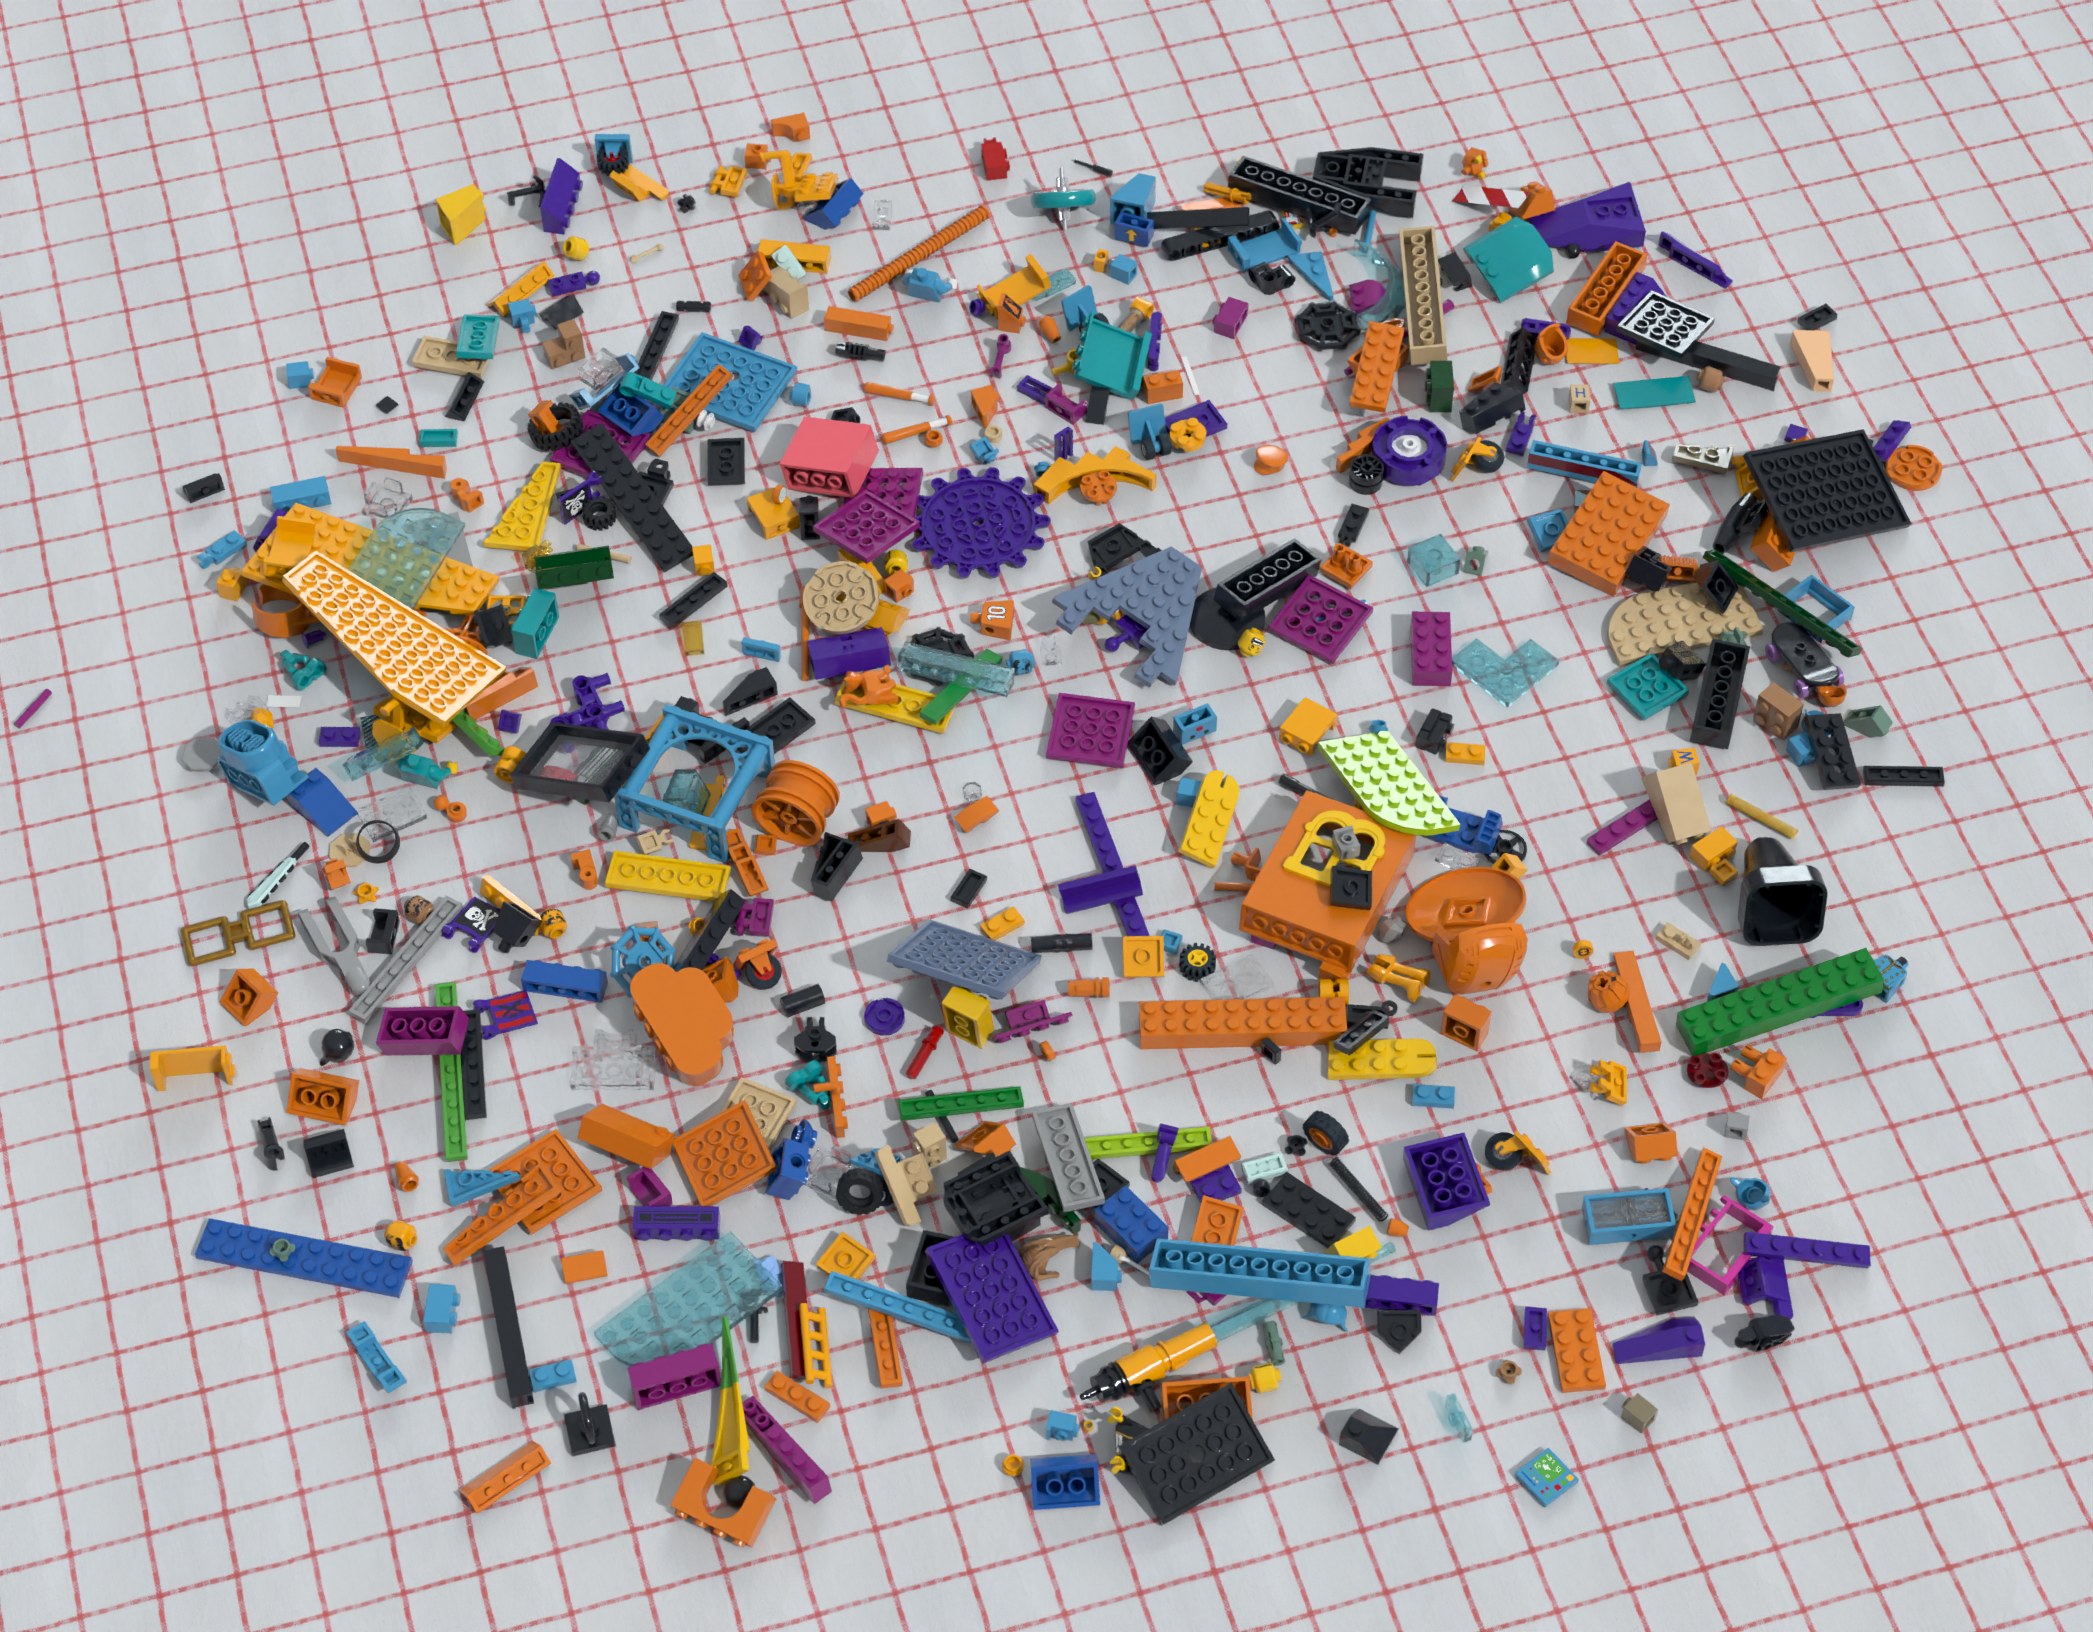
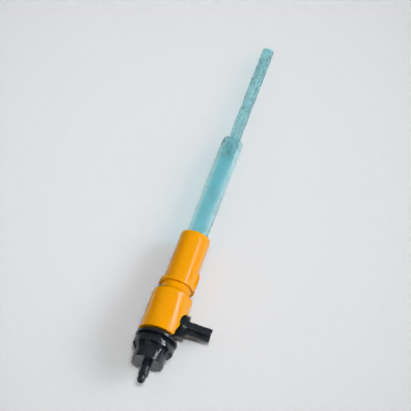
M1389 1242L1381 1246L1382 1249L1377 1252L1378 1256L1370 1260V1264L1396 1252L1394 1244ZM1264 1298L1210 1325L1203 1323L1165 1342L1159 1341L1155 1347L1148 1344L1108 1363V1366L1101 1367L1098 1374L1090 1377L1092 1388L1079 1395L1080 1399L1085 1400L1096 1395L1098 1400L1104 1403L1108 1400L1117 1401L1122 1397L1125 1398L1129 1392L1134 1391L1136 1396L1141 1395L1150 1413L1155 1412L1162 1406L1152 1388H1154L1155 1382L1165 1378L1167 1371L1171 1373L1187 1365L1189 1360L1216 1348L1217 1342L1300 1302Z

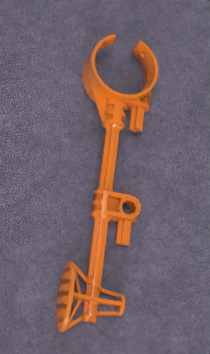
M265 584L258 588L260 604L262 606L275 600L292 601L299 605L283 613H267L258 609L256 604L251 602L253 619L256 626L262 632L274 637H294L305 632L311 623L321 622L296 595ZM414 610L426 618L427 612ZM467 614L459 628H443L488 655L486 648L480 640L479 626L477 627L473 620L474 614Z

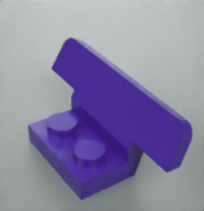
M1756 1257L1748 1260L1738 1273L1743 1303L1748 1306L1767 1299L1773 1302L1775 1315L1785 1316L1791 1320L1793 1318V1309L1784 1259Z

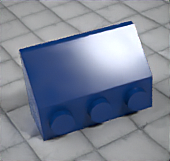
M852 178L837 183L830 199L818 200L803 219L824 230L831 227L834 229L841 223V218L846 217L851 212V207H855L861 201L860 198L864 193Z
M621 383L597 410L632 436L654 431L664 418L652 404L639 395L635 394L632 397L621 394L619 391Z
M1096 1454L1030 1459L1034 1510L1100 1505L1099 1473Z

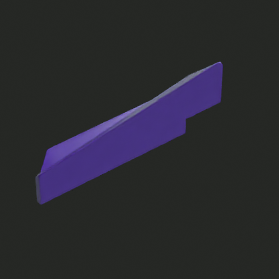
M1664 231L1660 233L1658 246L1670 252L1669 258L1724 289L1733 282L1731 278L1723 273L1719 265L1697 254L1673 235Z

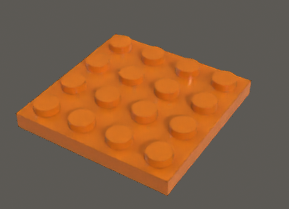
M745 1100L673 1140V1145L701 1206H713L775 1172L777 1169L771 1152Z
M557 1129L489 1169L493 1173H503L504 1171L517 1172L522 1179L541 1162L560 1189L561 1193L521 1220V1223L531 1235L602 1191V1186ZM521 1180L497 1189L498 1193L502 1198L506 1197L505 1193L510 1188L512 1190L521 1183Z

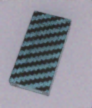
M377 715L360 717L366 751L381 749L372 734L373 722L381 718Z

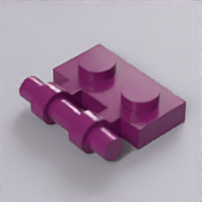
M754 898L753 904H748V900L744 899L746 902L738 913V918L735 920V934L742 936L744 930L749 929V936L769 937L774 899ZM751 914V919H745L746 915Z

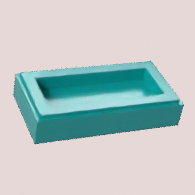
M421 429L419 445L420 447H457L458 430Z

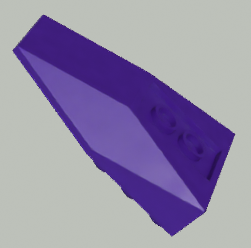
M1630 182L1555 207L1554 211L1529 218V223L1535 227L1549 247L1566 249L1568 244L1574 243L1581 247V251L1596 252L1610 250L1615 241L1631 248L1644 246L1646 230Z

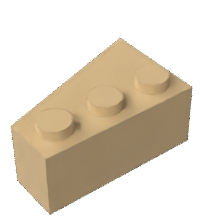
M780 266L770 270L772 278L763 288V291L771 296L773 302L780 306L782 312L792 319L808 311L807 285L805 283L802 285L798 283V278L792 279L790 277L791 274Z

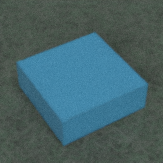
M1164 929L1161 934L1164 937V951L1176 955L1183 935Z

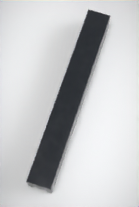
M1638 340L1635 350L1701 370L1710 366L1721 370L1724 377L1771 391L1775 390L1781 368L1778 365L1698 341L1681 359L1641 343Z
M502 1246L488 1250L483 1249L509 1396L512 1408L516 1409V1407L534 1404L507 1256L505 1248Z

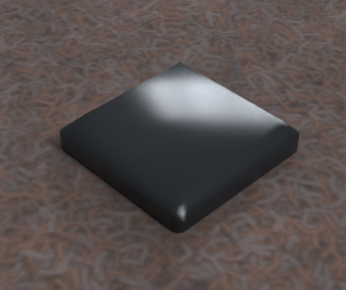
M388 396L376 404V407L386 414L398 406V403Z

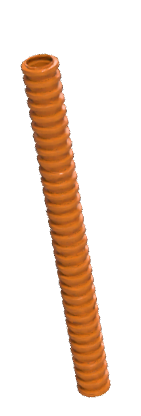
M980 205L970 213L962 216V218H959L958 221H955L945 227V229L937 232V234L929 237V239L913 247L912 250L899 256L895 261L893 260L891 263L883 266L882 269H878L869 277L848 288L849 297L854 302H858L859 299H863V297L871 294L876 288H880L885 283L893 280V278L901 275L906 271V268L910 269V267L939 251L948 243H951L956 238L972 230L973 227L989 219L990 213L984 205Z

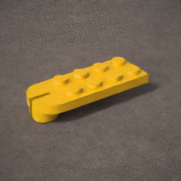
M1219 770L1209 772L1202 779L1178 852L1212 869L1217 865L1239 797V786L1236 780L1229 774L1223 778L1224 772Z
M1425 1039L1368 1040L1350 1056L1335 1049L1334 1041H1329V1080L1422 1078L1432 1074L1437 1069L1435 1047Z

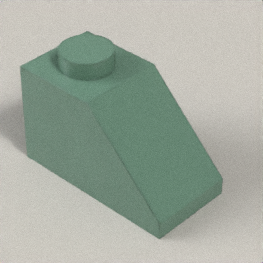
M1881 705L1851 710L1844 721L1846 727L1869 738L1886 735L1893 723Z

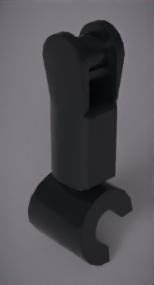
M268 1117V1120L261 1122L257 1120L265 1149L266 1166L268 1169L276 1171L278 1170L276 1158L283 1160L285 1156L282 1147L278 1144L271 1117Z

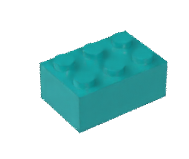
M534 588L532 593L528 594L526 604L520 609L518 619L512 624L510 630L516 654L538 659L559 619L555 593Z

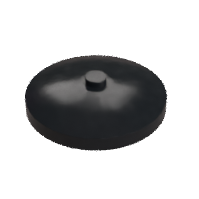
M1216 588L1199 595L1195 599L1190 628L1195 637L1203 644L1219 650L1240 649L1238 641L1246 629L1256 628L1263 632L1265 627L1264 608L1240 622L1213 600Z

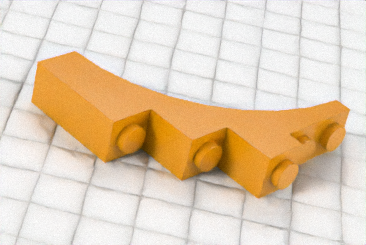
M1115 446L1103 459L1087 451L1075 465L1059 457L1034 483V494H1042L1044 497L1043 502L1050 504L1061 494L1080 486L1083 476L1103 470L1108 471L1117 482H1126L1153 491L1156 488V474L1151 470L1141 467L1136 462L1130 461V453Z

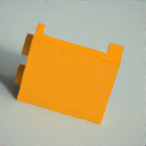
M774 488L747 498L748 510L753 512L759 521L766 540L800 527L799 514L787 495L782 504L773 502L772 494Z
M1304 697L1281 725L1279 739L1283 743L1297 748L1300 752L1312 756L1315 746L1329 729L1333 731L1337 726L1338 714Z

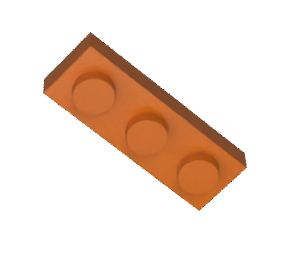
M776 1371L764 1386L766 1392L816 1423L821 1420L830 1408L828 1401L779 1371Z

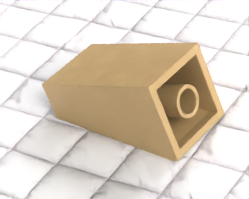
M1692 762L1641 777L1668 843L1675 841L1676 845L1686 843L1689 837H1694V840L1704 838L1706 836L1705 833L1712 831Z

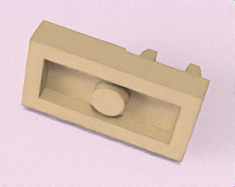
M1668 922L1656 934L1655 940L1688 960L1692 958L1701 946V943L1695 938L1693 939L1687 933H1684Z

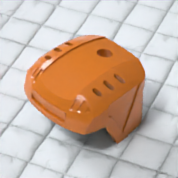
M1490 924L1457 934L1451 943L1440 932L1435 933L1432 952L1450 991L1460 995L1497 990L1513 979L1524 961L1528 938L1521 924Z

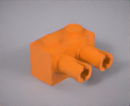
M1747 1044L1742 1050L1741 1056L1756 1064L1755 1067H1751L1736 1058L1730 1070L1745 1078L1744 1089L1763 1099L1783 1073L1787 1058L1770 1048L1762 1053Z

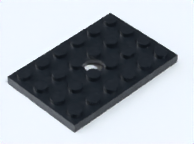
M1232 1382L1118 1446L1161 1526L1275 1461ZM1196 1445L1203 1449L1204 1456L1201 1462L1196 1463L1190 1460L1188 1450L1191 1446Z

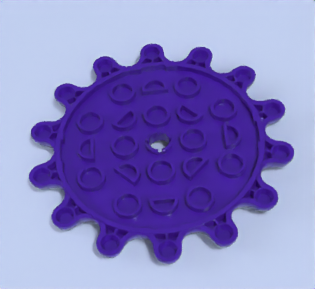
M995 467L988 468L982 477L973 476L968 468H960L957 471V480L951 483L946 482L942 478H934L931 481V486L935 490L934 495L929 497L919 495L917 508L923 512L921 515L916 516L915 519L920 522V528L917 531L922 532V536L913 541V548L918 552L925 550L933 551L935 555L931 559V565L935 569H941L947 564L958 566L957 573L963 579L968 578L974 569H984L989 577L996 578L1000 574V565L1004 563H1011L1017 568H1022L1027 562V558L1022 552L1026 549L1040 550L1045 544L1044 539L1037 536L1035 531L1047 528L1051 519L1048 515H1040L1034 511L1035 508L1042 505L1044 501L1043 495L1039 493L1032 495L1024 494L1022 489L1026 481L1023 477L1017 476L1011 481L1004 482L1000 480V471ZM977 521H981L983 524H981V526L979 527V525H976L974 523Z

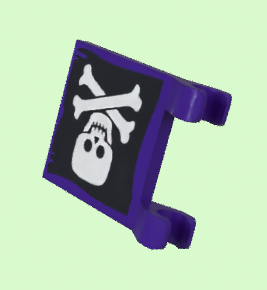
M595 471L589 474L587 480L558 499L564 525L582 514L583 504L587 503L588 499L593 500L592 497L597 498L600 496L599 491L591 493L590 486L599 485L602 482L601 476L596 478L597 473Z
M474 897L450 923L443 927L442 931L445 932L443 937L451 939L456 930L459 929L474 937L468 943L471 946L469 950L477 953L482 943L494 931L500 909Z

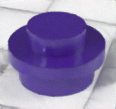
M975 299L970 302V313L976 317H980L983 314L985 305L981 299Z

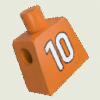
M1014 600L984 602L982 613L971 612L970 623L981 624L982 635L1011 640Z

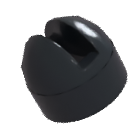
M1574 243L1568 244L1566 248L1567 256L1571 259L1577 258L1581 247Z
M1261 1178L1257 1179L1253 1184L1254 1195L1257 1197L1267 1196L1270 1192L1268 1181Z

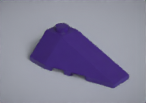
M1694 1316L1669 1319L1618 1340L1612 1346L1616 1364L1702 1357L1705 1340L1701 1324Z

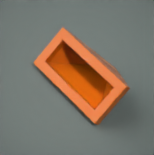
M1497 366L1473 377L1468 391L1484 390L1495 382L1500 384L1502 367Z

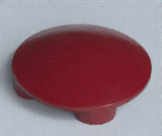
M1719 1053L1692 1056L1687 1065L1689 1079L1694 1084L1703 1088H1715L1722 1085L1729 1073L1728 1066Z

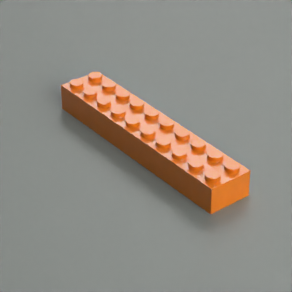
M1345 997L1140 1001V1049L1262 1047V1041L1266 1037L1277 1046L1329 1045V1041H1335L1347 1031Z

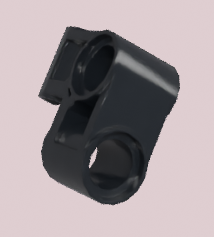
M1263 262L1248 269L1251 281L1265 295H1272L1280 290L1289 288L1295 282V276L1285 265L1271 269L1266 262Z

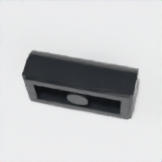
M815 984L780 997V1003L788 1018L825 1004V998L820 985Z

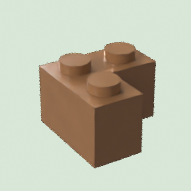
M574 319L557 324L559 337L542 343L544 356L552 369L586 358L582 333Z

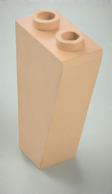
M1793 330L1790 344L1812 391L1831 392L1834 376L1829 331Z

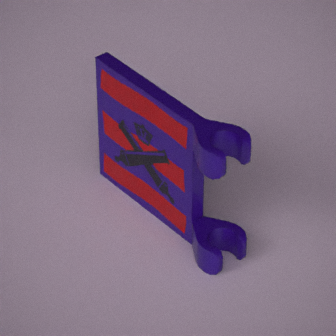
M526 990L489 1000L478 999L473 1002L474 1010L480 1009V1013L489 1009L495 1026L486 1025L482 1027V1035L485 1040H489L498 1034L538 1024Z

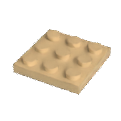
M741 1077L721 1112L745 1100L770 1150L797 1105V1099Z

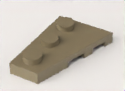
M1677 444L1672 461L1726 474L1734 446H1728L1727 449H1718V446L1711 445V448H1701L1699 445Z

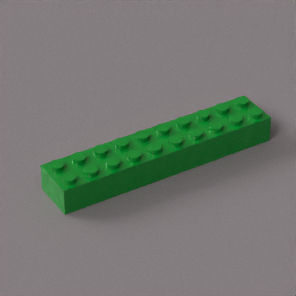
M1863 948L1677 1012L1676 1026L1691 1055L1697 1056L1819 1015L1825 1011L1882 993L1884 978L1867 948Z

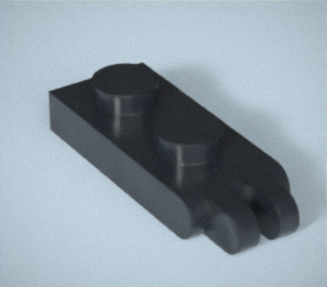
M1351 504L1338 533L1339 543L1343 544L1346 539V546L1350 547L1352 542L1357 541L1368 517L1369 508Z

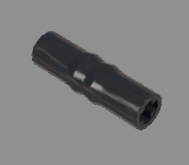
M1092 933L1031 936L1032 953L1093 950Z

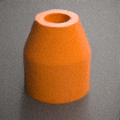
M1390 1218L1387 1235L1395 1237L1407 1236L1409 1226L1401 1220Z

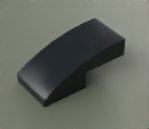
M1092 386L1086 423L1104 425L1110 388Z

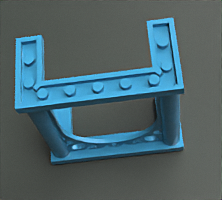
M666 704L662 710L663 719L648 743L650 750L614 796L619 827L637 833L640 828L638 812L705 834L708 858L726 864L729 859L725 827L756 776L767 779L768 774L775 765L773 740L766 736H759L748 730H742L730 724H724L712 718H706L694 712H688L679 707ZM704 739L718 743L731 754L735 764L734 775L710 818L639 794L659 759L670 747L685 751L688 747V740ZM739 747L747 749L744 753L735 752Z

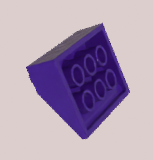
M1465 1132L1404 1147L1403 1161L1428 1231L1449 1226L1490 1206L1489 1198Z

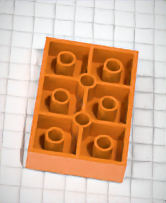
M1603 471L1551 548L1547 563L1614 597L1627 578L1625 573L1634 554L1643 546H1648L1667 517L1670 504Z

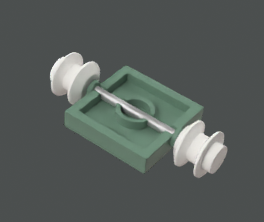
M672 387V390L677 393L670 409L650 400H647V402L655 405L657 410L662 408L660 413L664 418L661 422L665 423L690 396V393ZM706 410L701 411L684 432L691 434L696 422L698 427L704 425L705 430L712 428L715 424L714 414L710 413L707 415Z

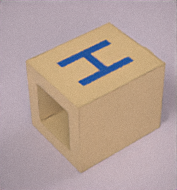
M1570 385V413H1589V385Z

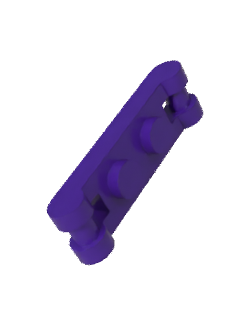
M1153 312L1151 315L1150 333L1152 335L1148 352V369L1150 371H1157L1159 369L1160 343H1157V340H1161L1162 314L1160 312Z

